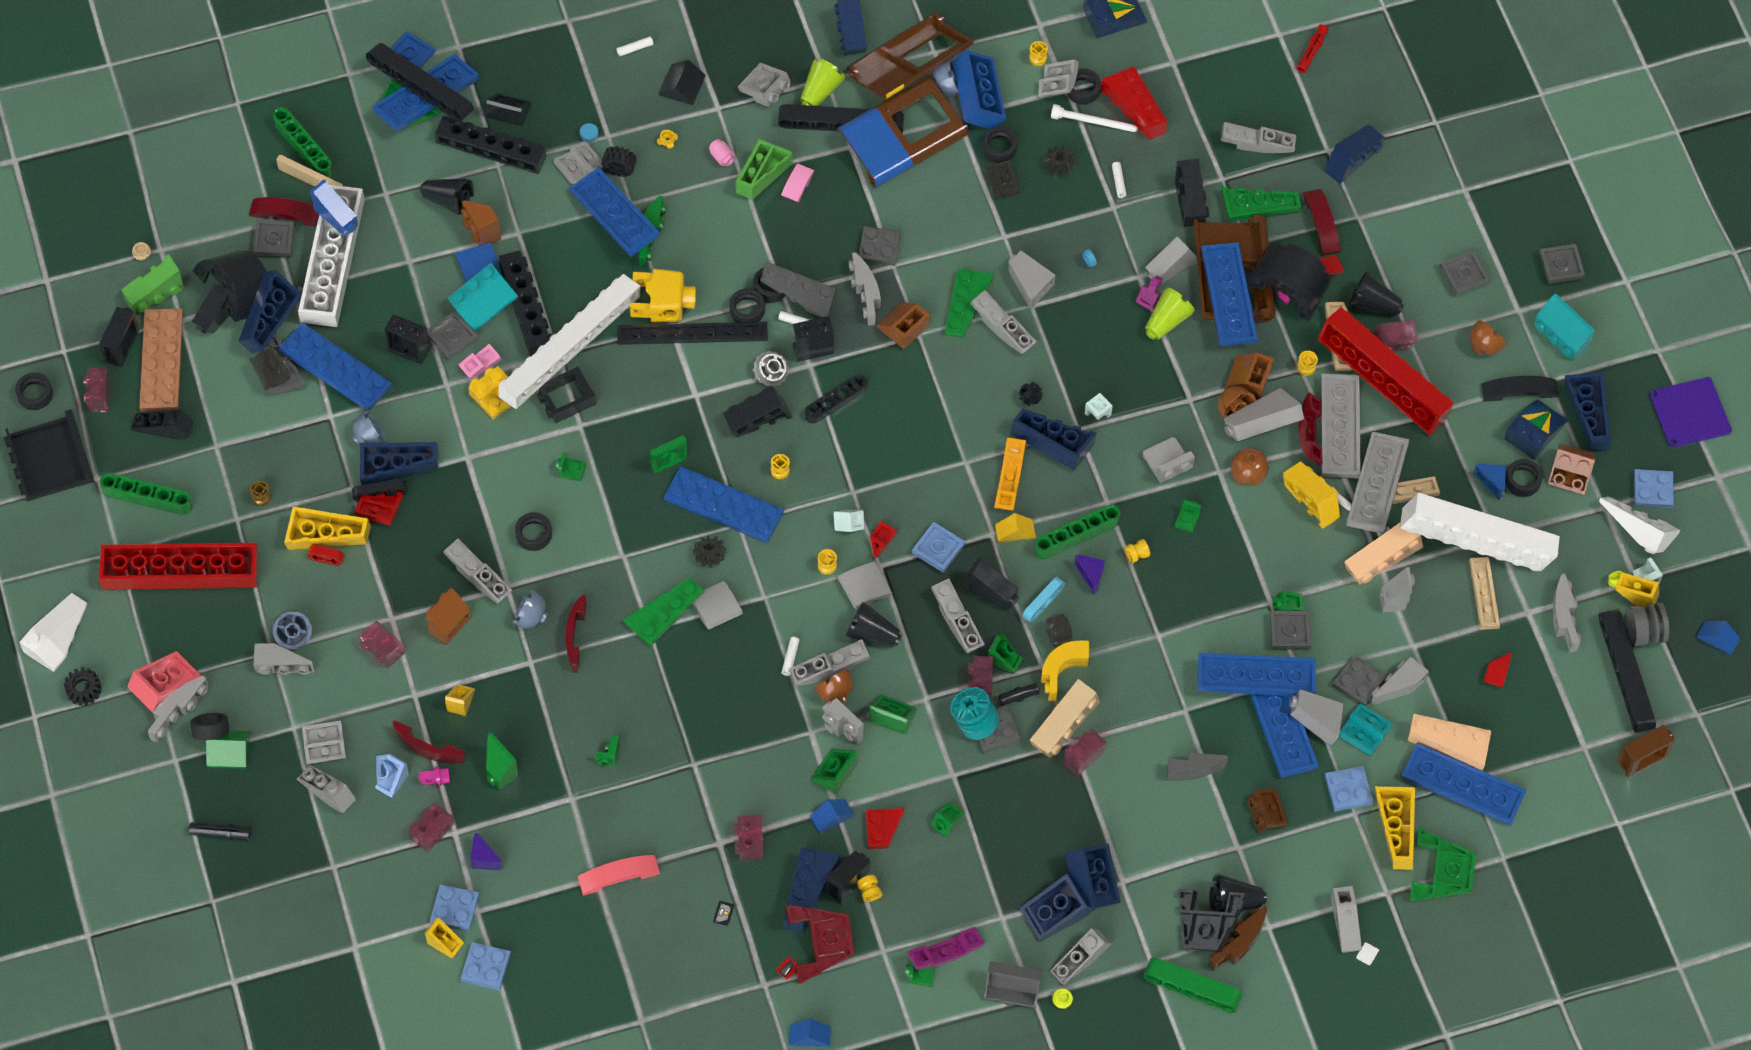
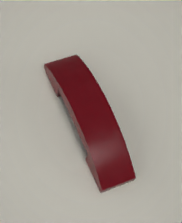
M1318 189L1303 192L1307 209H1310L1318 234V243L1322 256L1340 253L1341 249L1335 222L1323 191Z
M277 197L253 199L249 212L250 217L267 219L268 216L293 219L303 221V225L317 227L319 214L314 210L313 205Z
M1309 392L1306 394L1302 404L1304 419L1298 423L1299 441L1305 455L1320 466L1323 464L1322 448L1316 444V418L1322 416V402Z
M581 595L575 602L566 624V651L573 673H578L580 658L579 647H573L577 620H585L586 595Z
M393 721L392 724L397 737L415 753L437 762L450 764L464 763V751L449 744H446L443 750L413 737L411 727L398 721Z

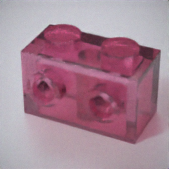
M1415 319L1379 324L1374 327L1375 335L1393 350H1395V347L1401 346L1402 349H1409L1418 342Z
M107 367L88 368L87 375L84 376V385L87 387V392H84V403L88 404L90 412H108L110 377Z
M377 620L360 635L361 647L367 653L371 652L374 655V659L380 665L384 664L387 668L405 654L404 645Z
M973 656V663H969V675H972V681H968V688L978 687L983 689L990 699L992 696L993 657Z
M1093 729L1088 734L1086 732L1082 734L1078 739L1079 742L1074 746L1070 745L1064 752L1063 764L1077 777L1105 752L1107 742Z
M434 803L431 807H427L418 822L415 821L410 826V840L429 853L454 825L453 816Z
M761 815L737 816V823H734V835H738V842H735V854H739L740 861L764 859Z

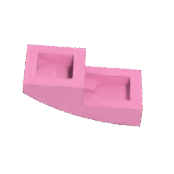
M797 164L781 195L799 203L805 188L810 183L814 170Z
M488 344L476 355L472 353L458 365L471 379L482 374L488 368L493 367L502 358Z

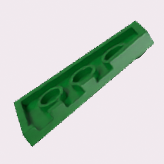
M958 268L945 335L964 338L977 311L970 303L983 291H988V287L994 279V274Z
M688 578L622 621L651 647L704 593V590L691 578Z

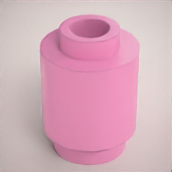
M717 139L710 144V154L721 166H729L733 163L735 154L724 141Z

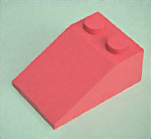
M176 651L133 671L128 688L153 713L156 707L173 691L191 680L201 677V675Z

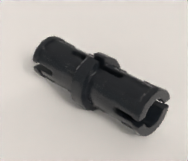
M1033 683L1021 688L1019 686L1015 687L1012 691L999 694V701L1002 700V706L1016 701L1022 702L1025 698L1039 694V688H1036L1038 685Z

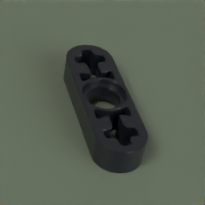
M399 479L358 485L353 487L351 491L352 499L359 502L360 497L376 496L379 494L394 496L397 495V492H402L405 495L408 492L407 482Z

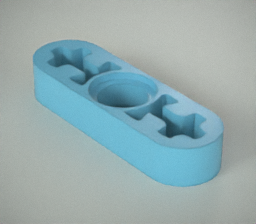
M1055 577L1025 609L1022 617L1030 623L1033 622L1062 591L1065 582Z

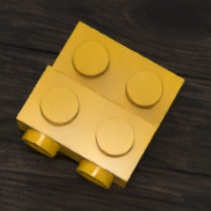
M499 366L488 368L482 378L473 379L468 387L469 395L492 419H495L511 407V405L499 398V384L502 380L508 378Z

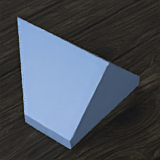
M391 754L376 756L377 785L375 788L389 797H393L409 775L407 763Z

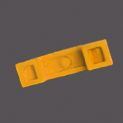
M1007 437L994 507L996 509L1014 510L1026 440Z

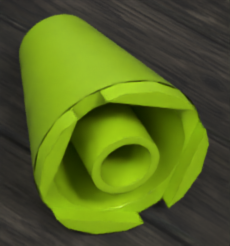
M815 58L800 98L801 105L819 106L844 81V73L842 72L840 75L837 72L839 68L824 59L817 61V58Z
M1167 288L1163 291L1145 326L1146 335L1153 340L1155 338H1162L1195 311L1188 300L1185 302L1181 298L1182 295L1174 289Z

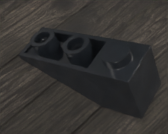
M182 410L136 413L131 430L172 439L189 438L194 421Z

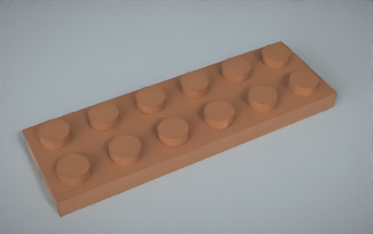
M145 309L140 389L141 412L179 410L183 309Z

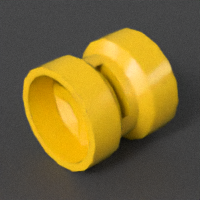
M1035 41L1030 45L1029 61L1035 66H1042L1047 61L1048 47L1044 42Z
M1304 351L1300 354L1297 370L1301 375L1310 376L1315 372L1318 357L1314 352Z
M777 454L771 459V474L776 479H785L790 473V461L786 455Z
M1144 539L1137 541L1134 545L1129 544L1125 546V552L1130 563L1137 562L1139 558L1145 559L1150 557V550Z
M824 549L818 555V569L822 574L830 575L836 571L837 555L833 550Z
M868 875L858 880L857 884L863 892L862 898L864 902H872L882 896V891L877 886L878 880L875 875Z

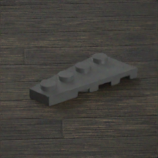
M770 262L765 263L760 279L762 282L780 294L784 293L789 297V300L799 303L810 314L814 313L818 317L828 316L835 288Z
M277 333L274 334L264 351L259 352L269 396L306 388L304 380L299 375L291 359L279 352V346L282 342Z

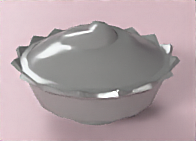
M768 351L762 353L754 362L755 367L753 371L755 372V377L759 379L760 383H764L765 386L774 387L780 385L788 376L789 367L787 361L777 352Z

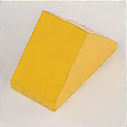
M1014 513L995 524L998 543L1036 538L1033 519Z
M456 684L445 698L447 712L466 716L475 689Z
M436 917L425 932L427 944L449 958H453L464 944L439 917Z

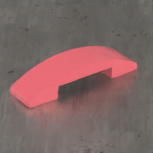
M644 855L601 865L579 875L578 880L584 896L602 891V887L637 877L644 879L659 875L660 871L655 855Z

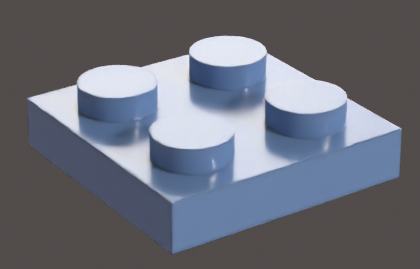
M1635 469L1634 506L1672 509L1674 506L1673 472Z
M933 522L912 549V554L944 573L965 546V541Z
M1364 766L1325 773L1324 777L1334 812L1373 805V798Z
M440 885L430 924L433 923L436 917H439L449 928L470 932L479 899V892Z
M472 942L461 975V982L500 991L511 951Z

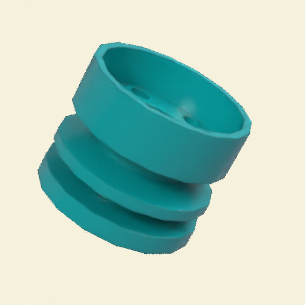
M978 687L964 689L955 695L951 701V714L967 738L980 740L995 732L1000 721L999 713L983 689Z

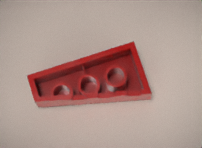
M1134 66L1102 79L1100 91L1107 95L1115 106L1117 105L1123 111V114L1127 118L1129 117L1149 140L1166 134L1167 120Z

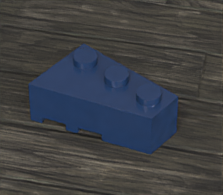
M837 0V3L834 4V12L838 19L837 31L841 35V39H839L840 50H844V55L865 53L867 45L860 0Z
M1366 125L1335 145L1324 171L1341 184L1369 158L1382 149L1385 137L1371 125Z

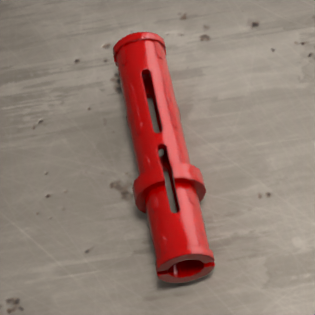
M1320 24L1314 36L1310 37L1309 45L1296 66L1299 72H1307L1318 49L1324 44L1323 40L1329 31L1327 26Z

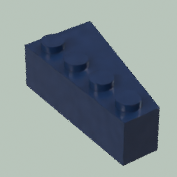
M277 270L264 272L238 341L250 353L264 351L302 295Z
M1603 372L1565 375L1564 387L1590 450L1610 449L1611 437Z
M1022 408L1012 422L1010 434L1020 440H1026V443L1075 471L1094 446L1097 432L1091 430L1087 432L1075 425L1071 427L1063 424V421L1057 419L1050 420L1045 415Z
M437 442L360 443L361 485L385 482L439 468V448Z
M801 847L787 905L815 909L826 890V877L840 865V855ZM785 912L784 929L803 933L809 921L788 924L787 913Z

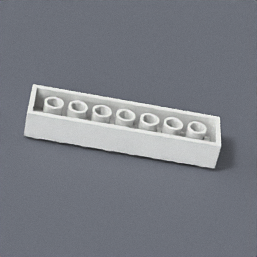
M330 185L355 213L358 226L355 231L344 237L319 215L298 313L300 323L338 327L365 200L363 189Z
M1417 493L1402 508L1400 528L1407 530L1409 533H1417L1429 539L1440 540L1445 544L1460 546L1462 549L1473 550L1481 555H1489L1497 560L1509 561L1514 565L1525 566L1533 571H1542L1558 556L1560 536L1421 493Z

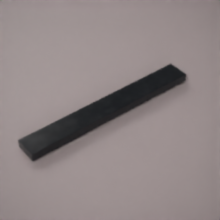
M767 322L617 325L618 345L768 341Z

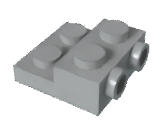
M759 63L741 82L738 88L740 92L753 96L755 102L769 107L772 103L778 101L779 95L783 91H787L790 88L791 81L787 72Z
M837 698L823 706L822 710L825 713L822 718L825 720V728L831 734L834 733L839 737L844 733L849 741H854L857 745L863 741L864 724Z

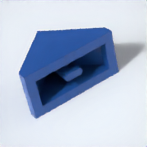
M1478 463L1473 475L1497 499H1502L1505 491L1506 466Z
M1705 621L1697 635V638L1732 655L1740 640L1727 621Z
M828 799L810 818L820 834L854 817V813L845 799Z
M813 1019L790 1025L789 1046L830 1047L831 1026Z

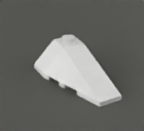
M71 593L20 641L23 653L55 672L67 657L71 641L73 642L75 631L81 622L87 602Z

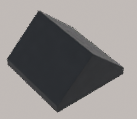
M689 60L672 64L659 91V95L693 105L706 75Z
M496 93L487 99L486 102L488 118L523 126L531 102Z

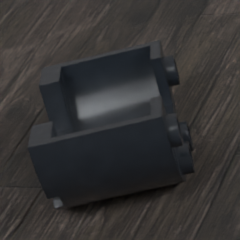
M1273 243L1266 247L1247 281L1254 288L1263 290L1268 284L1273 286L1276 291L1287 295L1290 300L1298 302L1299 304L1294 309V312L1298 313L1301 318L1310 321L1331 284V276L1326 274L1324 264L1308 251L1292 244L1281 246V243Z
M237 250L202 260L193 269V272L202 283L207 282L211 273L229 295L224 310L234 322L247 319L263 274L267 272L262 262L247 250Z

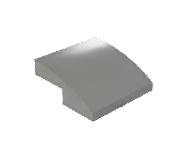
M1074 59L1046 64L1044 79L1039 80L1038 97L1070 93L1075 84L1079 62Z
M586 141L572 146L570 152L554 159V164L572 185L597 167L602 171L605 170L601 165L602 160Z
M875 562L856 567L838 576V580L854 609L859 608L862 601L871 605L873 601L887 598L892 593Z
M725 581L705 589L704 593L693 603L700 619L708 630L743 614Z
M341 721L302 727L307 765L346 759Z

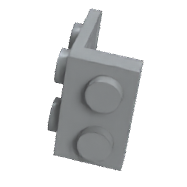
M1174 437L1143 451L1144 459L1160 483L1190 470L1194 465L1195 456L1190 451L1185 454Z

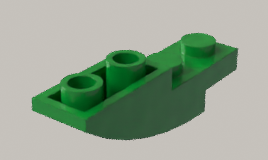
M658 196L643 214L659 232L664 227V219H661L662 214H666V203H663V196ZM654 240L640 250L639 267L647 268L648 261H651L652 250L649 249L650 245L654 244Z

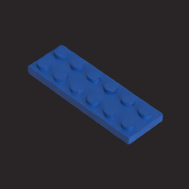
M456 54L427 71L428 74L457 93L479 80V74ZM403 86L375 104L373 112L398 132L435 107Z
M599 167L569 188L577 200L630 257L660 236L659 231Z
M1239 243L1202 246L1201 252L1219 345L1257 343V334Z
M304 323L279 346V352L365 410L370 411L392 388L390 381Z
M680 466L664 495L665 501L767 544L784 514V509L682 466Z
M1198 653L1197 692L1295 696L1301 689L1316 694V658Z
M1250 694L1280 779L1318 769L1319 765L1304 725L1290 715L1291 707L1289 703L1292 696Z
M1416 743L1401 776L1403 780L1510 826L1526 793V789Z

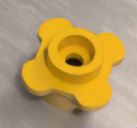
M671 130L661 131L660 138L657 139V144L671 149L674 147V142L678 139V135Z

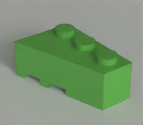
M759 139L736 180V193L753 200L793 164V152Z
M169 254L164 257L165 261L160 265L150 267L151 271L143 278L140 275L121 289L124 300L130 309L135 312V315L145 312V309L155 304H160L168 297L177 295L184 290L180 271Z

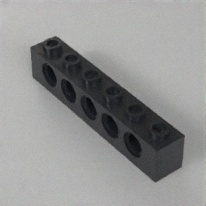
M446 116L442 117L435 132L436 143L536 174L540 173L547 157L546 147L539 143H531L522 138L511 137L506 133H498L486 127L475 126L470 122H457Z
M520 250L500 255L499 264L503 277L518 295V298L512 304L529 356L532 357L541 345H545L550 340L552 334L547 332V329H549L546 318L542 317L544 311L541 302L538 303L536 299L538 298L537 289L532 287L531 284L533 282L532 274L526 270V267H528L526 256L522 257Z

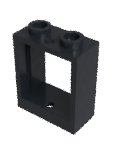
M116 307L99 343L104 362L118 367H123L139 333L135 312L127 307Z
M392 314L384 329L388 352L422 365L430 351L427 327Z
M579 367L548 380L538 389L536 394L541 404L544 403L546 406L547 416L553 418L555 423L596 405L595 394ZM574 381L583 397L557 409L548 393Z

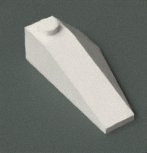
M1603 497L1599 500L1637 543L1645 547L1644 550L1648 553L1664 552L1680 532L1678 528L1663 520L1658 519L1656 521L1647 518V513L1631 511L1632 508L1629 505L1611 497Z

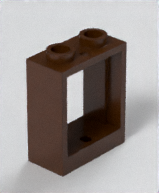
M1662 725L1624 745L1617 762L1627 777L1668 757L1674 743L1673 734Z

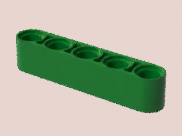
M284 107L276 108L273 111V119L277 130L310 169L331 178L333 169L329 157L288 109Z
M106 473L100 478L103 493L107 497L180 515H186L192 510L190 496L185 491L112 473Z
M1108 505L1041 535L1036 540L1035 555L1040 559H1048L1114 529L1119 524L1120 509L1115 505ZM1113 515L1115 518H1109L1108 516ZM1091 523H1097L1098 525L1093 526ZM1062 538L1064 541H1058L1057 539ZM1040 546H1046L1047 549H1042Z
M1155 957L1150 958L1143 978L1150 983L1229 1013L1236 1012L1243 995L1235 987Z

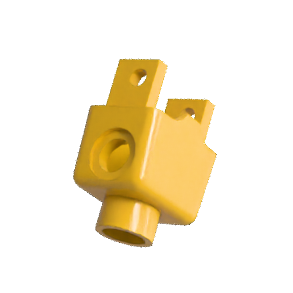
M653 269V273L633 272V281L639 284L640 287H646V292L650 295L651 302L650 304L630 303L631 317L651 318V322H680L682 320L683 308L695 309L696 286H685L684 274L682 272Z

